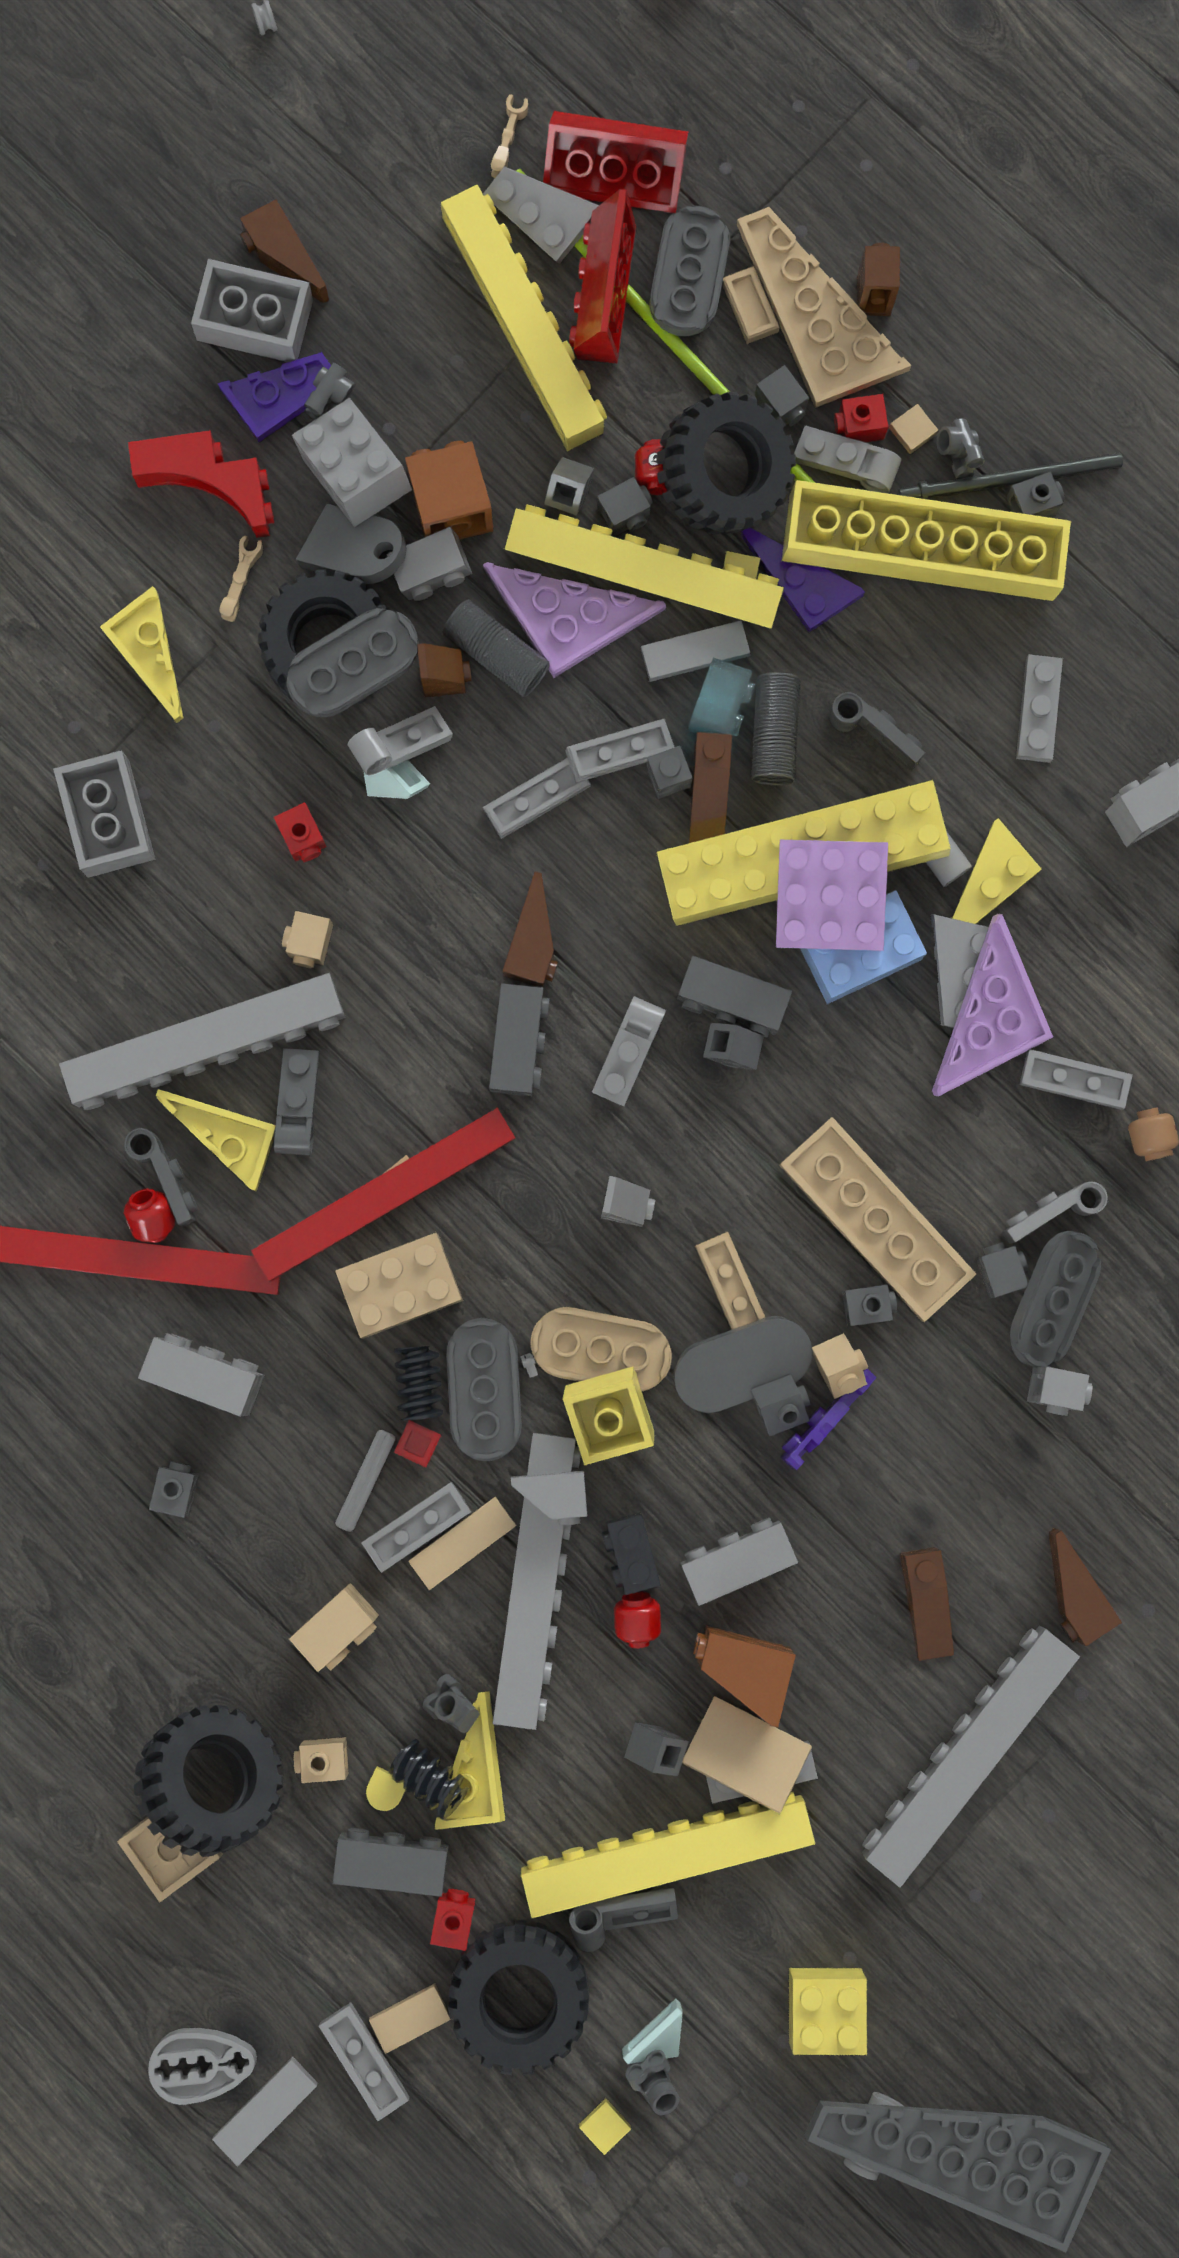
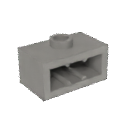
M448 527L407 545L404 561L394 575L401 593L409 601L412 599L420 601L430 597L435 589L442 586L453 587L462 583L465 580L464 577L472 574L458 535L451 527Z
M1033 1367L1027 1402L1046 1405V1412L1068 1416L1069 1410L1083 1411L1084 1404L1088 1405L1090 1403L1093 1386L1091 1383H1088L1089 1375L1051 1367Z

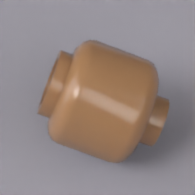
M1158 1107L1137 1112L1138 1119L1132 1121L1128 1126L1134 1153L1140 1157L1144 1156L1145 1161L1174 1155L1172 1149L1179 1145V1137L1173 1116L1168 1113L1159 1114Z

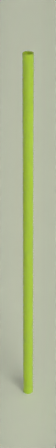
M521 169L516 170L517 172L526 175ZM582 235L574 247L586 258L588 245H584ZM628 285L626 302L713 395H722L730 392L677 335L668 333L655 322L649 305ZM797 463L796 466L791 468L790 473L795 475L794 481L800 480L815 483Z

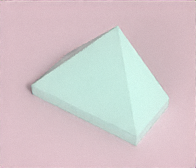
M408 760L374 775H366L364 772L367 796L408 799L430 785L425 777Z
M677 1999L672 2001L622 2048L623 2059L627 2064L644 2062L647 2056L655 2050L663 2051L666 2058L679 2056L682 2008L681 2003Z

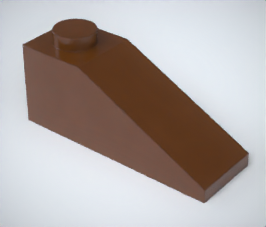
M277 199L240 218L244 232L239 235L249 253L255 251L261 263L281 276L309 282L314 298L322 303L329 301L323 279Z
M697 732L694 751L689 843L725 834L732 734Z
M535 871L503 968V976L544 989L546 980L553 981L558 962L553 960L554 949L542 873Z
M1054 1528L1049 1531L1058 1609L1064 1619L1060 1626L1071 1642L1077 1640L1080 1644L1088 1646L1122 1622L1062 1530Z
M932 1547L900 1553L918 1661L954 1655L948 1589L941 1550Z

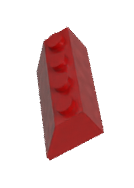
M554 111L549 122L543 183L582 199L604 202L619 189L627 190L631 207L676 214L688 131Z

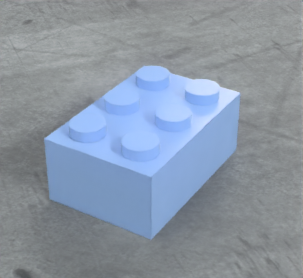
M896 890L886 895L884 951L800 948L827 1004L917 963L927 954Z

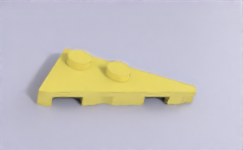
M152 586L100 627L175 722L178 723L184 717L159 595Z
M999 818L991 825L990 832L978 855L976 864L965 885L952 919L977 924L1041 870L1040 866Z
M158 1089L156 1096L163 1106L180 1120L251 1190L257 1191L275 1137L276 1125Z
M490 1691L478 1693L477 1700L473 1703V1706L479 1711L480 1715L466 1733L465 1739L461 1740L453 1765L451 1780L459 1774L463 1775L464 1778L460 1787L462 1789L468 1787V1792L450 1816L446 1819L436 1818L435 1830L505 1821Z

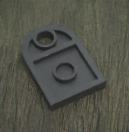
M326 504L299 552L296 561L304 569L311 571L326 569L327 575L334 576L337 570L345 572L348 581H352L354 577H357L364 581L365 584H373L387 579L398 570L406 555V542L399 528L388 519L373 515L354 527L338 506ZM393 550L389 557L378 559L384 551Z

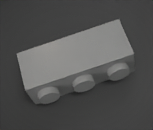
M766 1518L751 1525L752 1532L739 1537L738 1532H734L718 1539L720 1545L706 1551L705 1547L702 1546L685 1554L687 1560L680 1564L698 1606L798 1563L780 1521L772 1523L771 1518Z

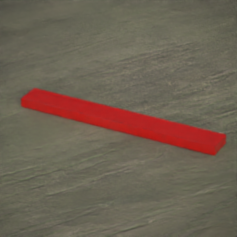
M496 1108L252 1249L251 1252L270 1282L515 1140V1136L499 1109Z
M0 1226V1262L279 1295L281 1276L269 1282L254 1256Z

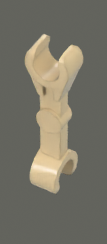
M511 94L506 99V113L509 120L507 127L503 130L502 144L498 147L491 162V176L496 178L504 166L508 167L509 147L514 140L517 120L524 119L528 114L527 98L524 99V105L519 109L512 107L514 95Z
M243 536L240 539L239 564L233 574V581L228 595L223 598L219 609L222 619L230 622L235 621L237 617L239 599L244 586L247 584L250 568L263 553L261 540H258L255 550L247 551L245 549L248 544V536Z

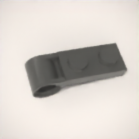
M852 692L842 693L834 700L829 713V720L835 729L848 732L859 724L910 771L922 760L925 754L921 749L922 744L909 733L905 735L895 726L896 721L886 711L881 710L879 712ZM841 706L851 707L855 712V717L850 719L843 718L839 714L838 708Z
M283 1048L274 1138L275 1153L310 1156L312 1154L319 1051Z
M137 1128L129 1132L124 1142L126 1153L139 1162H152L178 1225L186 1226L195 1222L196 1218L193 1212L198 1211L191 1192L185 1193L180 1180L184 1178V1174L177 1159H170L165 1152L160 1138L151 1131ZM141 1137H149L152 1143L150 1151L144 1155H138L135 1150L136 1142Z
M656 1887L644 1893L624 1894L575 1907L569 1917L574 1944L582 1951L592 1952L603 1945L606 1930L678 1919L674 1888L664 1889ZM585 1925L595 1926L594 1928L588 1931L581 1930V1928Z

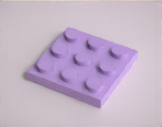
M780 839L776 948L884 951L888 842Z

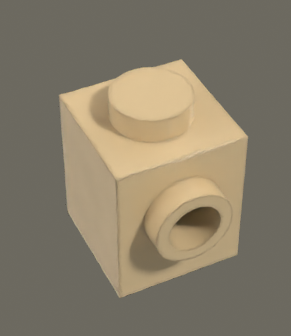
M295 911L292 927L286 926L282 940V946L287 947L286 953L289 958H293V964L306 968H313L314 963L324 965L333 924L329 918Z
M844 1333L812 1347L818 1369L834 1399L852 1393L858 1388L867 1385L863 1370L868 1369L867 1362L860 1349L853 1350Z
M346 1737L305 1740L299 1746L300 1751H294L295 1773H301L302 1783L346 1780L349 1774Z

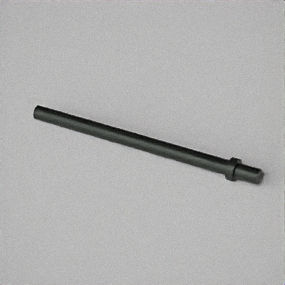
M1121 453L938 483L927 484L926 481L918 482V486L898 489V495L929 500V498L1018 484L1051 472L1053 478L1118 468L1123 466V457Z

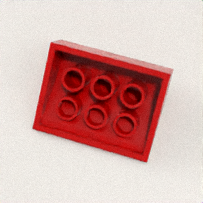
M619 189L592 211L591 223H585L583 243L588 245L586 258L581 257L579 263V279H583L581 292L576 291L574 299V313H578L577 326H571L569 344L574 348L576 357L579 360L618 364L636 234V224L628 193L624 189Z

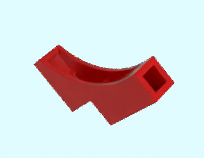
M210 430L128 442L132 476L138 488L155 485H180L203 490L232 506L246 520L256 538L270 536L269 524L274 523V514L271 502L265 503L264 491L270 490L267 470L260 469L257 458L224 462L221 442L214 441Z

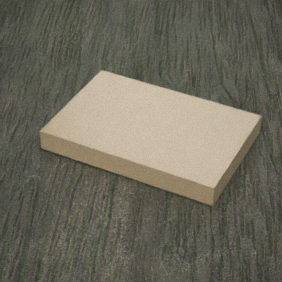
M714 1696L683 1758L682 1764L781 1814L812 1746Z

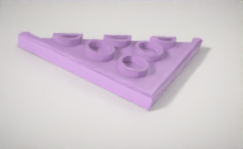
M487 562L483 564L486 574L535 650L541 657L549 661L550 666L548 670L553 678L666 609V604L660 600L643 599L633 594L615 590H603L590 587L588 584L565 579L541 576L539 573L495 566L494 563Z
M1002 914L993 916L932 1089L934 1096H941L1053 1038Z

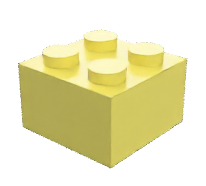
M634 1366L565 1386L563 1401L584 1465L654 1446V1429Z
M789 1968V2044L793 2055H867V1979L861 1968Z

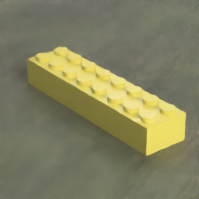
M796 480L789 496L782 561L1053 601L1064 588L1071 521Z
M931 780L658 851L657 855L673 920L676 926L776 901L778 899L780 839L888 842L887 872L947 857L950 855L951 848L934 782Z

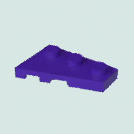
M321 352L284 363L281 368L264 373L257 371L247 374L248 377L231 383L227 380L217 384L220 391L256 440L261 442L305 411V402L312 391H315L317 388L313 385L317 374L322 367L329 370L331 364Z

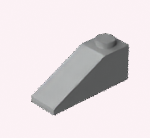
M609 1176L601 1219L642 1227L644 1219H652L655 1199L649 1198V1189L617 1177Z

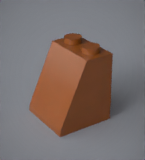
M454 441L448 443L442 449L434 451L421 449L413 452L410 457H405L424 538L448 527L454 530L459 539L493 532L491 504L472 441L464 443V441Z
M706 1626L704 1634H697L693 1654L698 1659L701 1670L770 1726L778 1728L796 1656L788 1646Z

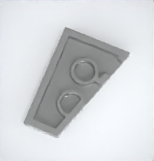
M505 166L483 193V195L488 194L500 211L559 264L582 237L585 223H591L592 211L599 206Z
M933 914L931 915L932 927H934L935 960H937L939 982L937 987L940 1020L942 1026L954 1028L989 927Z

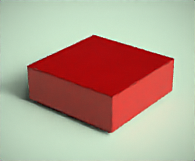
M409 1420L394 1453L423 1467H427L441 1438V1434Z

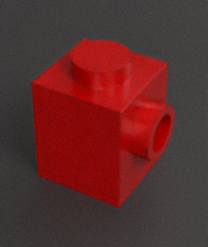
M883 394L842 399L839 412L834 414L836 433L862 442L884 440L888 430V421Z
M305 802L274 817L295 862L300 859L303 862L310 861L321 855V849L327 847Z
M448 1889L447 1893L442 1894V1897L439 1896L430 1941L431 1945L466 1951L476 1900L469 1898L468 1892Z

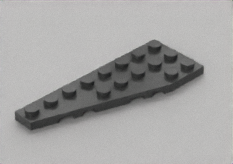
M819 2101L804 2134L808 2142L1065 2253L1068 2250L1111 2151L1107 2144L1044 2116Z

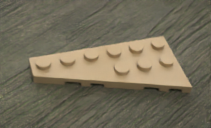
M770 207L737 220L739 232L815 408L910 371L911 364L895 352L890 346L891 342L883 333L880 335L869 323L867 315L832 277L829 278L819 267L820 263L812 254L809 255L796 241V236Z

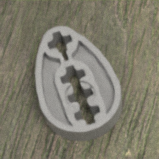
M205 2028L177 2029L164 2036L155 2047L149 2061V2078L157 2094L168 2102L178 2105L203 2102L222 2095L247 2078L256 2065L257 2055L252 2045L225 2032ZM236 2052H241L242 2058H248L249 2060L245 2062L243 2069H238L237 2063L228 2061L234 2058ZM200 2056H204L206 2062H212L206 2073H201L200 2067H193L188 2075H183L182 2069H174L170 2077H165L164 2071L158 2070L164 2059L168 2060L169 2066L178 2065L181 2058H186L187 2064H195Z

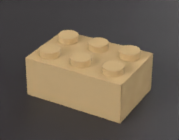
M437 1233L335 1270L358 1334L363 1339L463 1301Z

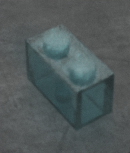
M713 657L693 711L688 731L737 736L744 716L738 714L742 702L749 704L756 685L750 682L753 671Z

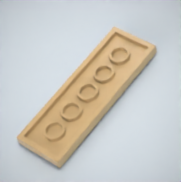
M833 1117L779 1165L922 1322L929 1319L976 1275L973 1269Z

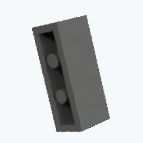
M692 955L677 1000L683 1002L682 1007L688 1011L702 1014V1011L706 1010L716 1014L715 1019L717 1021L731 1025L739 1022L749 1026L748 1030L768 1038L769 1033L777 1034L792 991Z
M501 983L489 1090L492 1093L532 1097L533 1088L540 1089L542 1068L535 1067L537 1053L544 1054L546 1033L539 1032L541 1019H548L550 998H543V988Z
M350 1828L347 1833H341L338 1838L333 1884L442 1897L449 1845L441 1844L442 1840L436 1837L425 1836L420 1837V1841L405 1840V1835L400 1833L387 1832L384 1833L383 1837L369 1836L368 1830Z

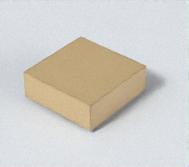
M918 404L893 421L889 426V429L909 454L938 433L937 427Z

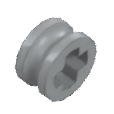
M263 0L262 5L252 3L251 7L261 36L265 35L268 29H271L273 32L277 31L269 1Z

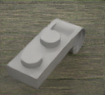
M809 426L804 427L794 452L796 463L858 480L869 491L887 494L890 492L902 461L896 453L890 450Z
M434 706L378 732L374 728L364 729L355 734L347 745L365 774L374 775L451 741L453 733Z
M635 996L633 997L592 1093L625 1106L664 1018L665 1009Z
M1097 1182L1083 1183L1059 1196L1053 1191L1036 1202L1039 1208L1031 1214L1027 1215L1025 1210L1007 1220L1006 1222L1010 1227L1004 1230L1002 1234L1007 1242L1011 1244L1025 1237L1068 1208L1082 1216L1098 1213L1107 1204V1192ZM1084 1189L1090 1190L1095 1195L1096 1201L1092 1208H1087L1081 1203L1080 1195Z

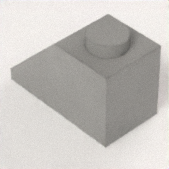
M584 1471L511 1477V1486L547 1517L558 1519L559 1525L580 1524V1517H587Z

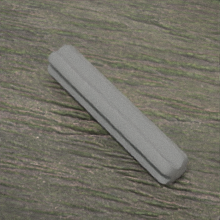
M379 1430L376 1433L335 1522L337 1527L348 1532L354 1530L395 1441L393 1434L384 1430Z

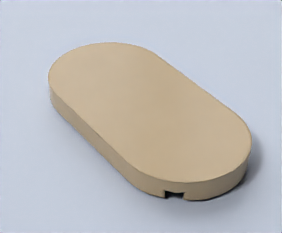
M561 1307L546 1313L536 1323L531 1335V1350L537 1364L545 1372L558 1378L580 1382L634 1366L641 1391H646L655 1387L663 1380L671 1365L672 1353L666 1337L656 1326L644 1321L577 1308Z

